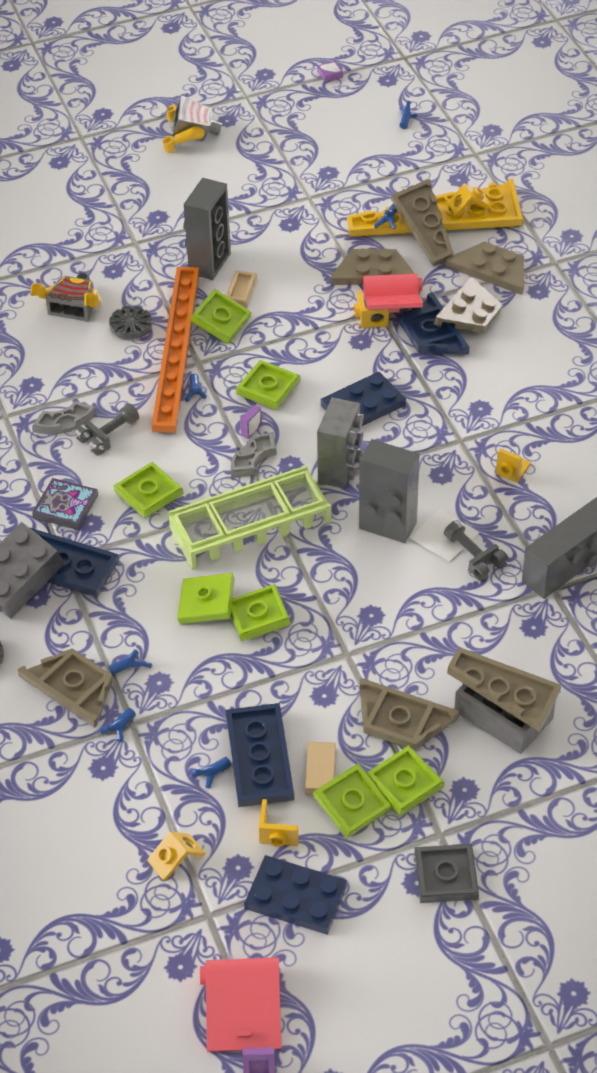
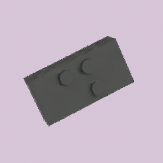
M202 177L183 204L185 218L183 228L186 231L185 247H187L188 267H199V277L214 280L231 254L227 183Z
M371 439L359 459V529L406 543L417 523L419 453Z
M597 497L525 548L522 582L543 599L587 567H592L596 564Z

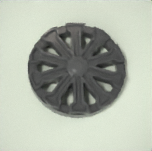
M124 306L122 309H117L112 313L109 319V326L111 332L119 338L137 339L146 335L151 330L152 318L151 314L147 310H143L142 307Z

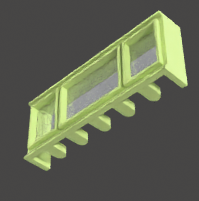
M307 465L168 511L170 529L192 570L197 568V554L208 551L210 559L217 560L220 557V546L231 543L233 550L240 552L244 548L243 539L255 535L258 544H264L267 541V530L278 527L279 533L284 537L290 533L291 522L301 519L304 528L308 529L313 525V515L321 513L327 524L331 523V504L327 502L308 471Z

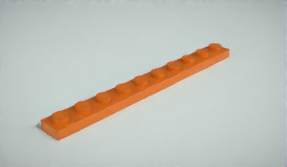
M177 267L152 419V432L176 433L192 329L190 318L195 309L200 275L199 267Z

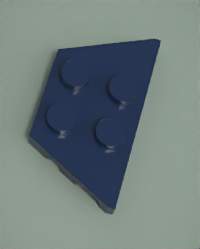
M433 292L427 295V299L423 302V307L412 308L400 316V325L418 353L469 354L470 347L459 330L455 329V324L442 322L441 326L434 324L435 318L441 312L443 306Z

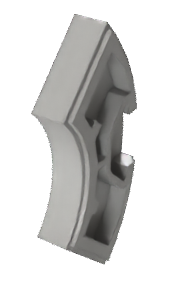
M77 401L60 411L43 410L32 425V430L40 434L70 432L80 425H85V422L88 420L90 421L97 414V410L94 406Z
M274 432L256 436L248 440L247 444L239 451H236L231 462V478L254 476L256 468L261 461L277 455Z

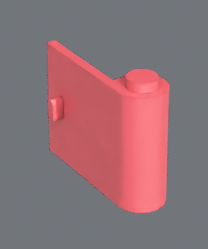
M417 274L363 276V295L368 310L389 309V312H400V308L423 307V302L419 296V291L423 289L422 278H418Z
M279 957L206 960V966H200V985H206L207 1052L243 1051V1048L251 1047L282 1049Z

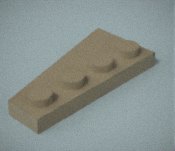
M429 178L391 195V201L434 267L445 262L448 257L453 256V251L446 229L443 226V219L438 210L435 194H433Z
M460 647L455 652L447 669V674L538 732H541L561 692V684Z

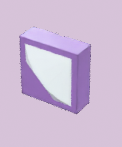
M336 61L317 65V72L325 82L343 77V70Z
M253 405L240 418L241 436L249 439L262 425L260 407Z

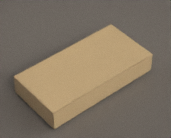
M236 270L226 296L247 308L258 280L257 273Z
M308 742L305 794H313L316 789L334 779L336 743Z

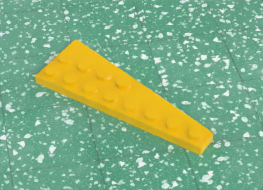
M508 179L507 183L496 185L495 182L489 183L488 187L481 189L491 204L490 209L470 201L458 216L453 213L448 204V201L455 192L435 196L446 231L522 226L523 217L513 179ZM463 196L457 199L456 207L461 205ZM389 207L378 213L376 211H367L347 216L349 237L412 232L398 211L394 216L395 229L391 228L389 222H385L377 228L374 227V224L384 216L385 210H388Z

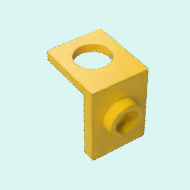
M465 183L448 201L450 208L456 216L463 211L470 201L487 209L491 207L485 193L480 188H472ZM463 196L461 205L456 207L457 199Z
M358 291L357 304H354L355 317H359L361 329L388 326L389 309H366L362 291ZM380 313L383 315L380 321L371 320L374 314Z
M500 448L497 453L496 474L518 483L531 465V462Z
M262 799L259 822L260 844H271L276 847L284 845L298 846V826L267 824V799Z
M170 831L147 861L162 880H167L187 855L203 857L206 853L190 834Z

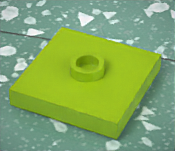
M214 288L191 315L190 321L228 345L250 319L252 312Z
M259 360L237 386L236 394L278 410L300 383V375Z
M154 462L147 464L113 485L114 492L144 519L183 495V488Z
M233 573L183 578L177 617L179 623L187 624L230 619L235 580Z
M276 584L232 598L231 616L241 642L291 625Z
M409 745L367 772V775L400 817L444 788V781Z
M359 763L313 792V797L346 839L391 811L393 807Z

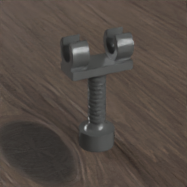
M128 403L120 409L121 414L100 429L89 420L85 422V425L78 426L75 430V433L78 435L76 439L81 443H85L93 437L94 439L89 444L93 449L90 451L99 456L106 449L111 448L110 439L107 434L125 422L133 424L139 420V413L132 404Z
M458 520L452 521L445 528L444 535L451 542L458 541L474 556L469 561L468 571L473 573L477 580L482 581L489 577L486 574L490 571L486 565L489 561H492L499 569L507 565L505 561L509 558L503 550L499 549L497 544L483 552L464 534L465 527Z

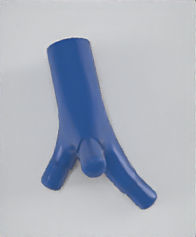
M409 100L406 102L405 108L400 107V111H402L400 127L402 129H406L409 120L418 115L417 113L410 112L411 101Z
M394 204L388 210H385L384 216L374 224L375 228L385 222H389L392 229L396 228L394 216L398 210Z
M191 374L189 377L190 390L184 400L188 402L195 394H199L205 399L207 395L200 388L199 376Z
M134 649L127 657L109 665L108 668L111 674L115 675L131 667L144 666L151 668L152 663L135 659L139 652Z
M128 708L114 722L100 729L101 734L117 731V740L123 741L124 727L136 716L135 711Z
M224 757L207 767L193 769L191 774L192 776H207L205 787L211 788L215 775L231 767V762L227 757Z

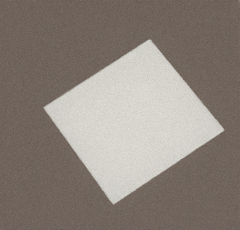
M440 509L409 538L448 562L464 548L458 541L451 542L444 535L445 528L452 521L458 519ZM459 521L465 527L464 534L471 540L480 533Z

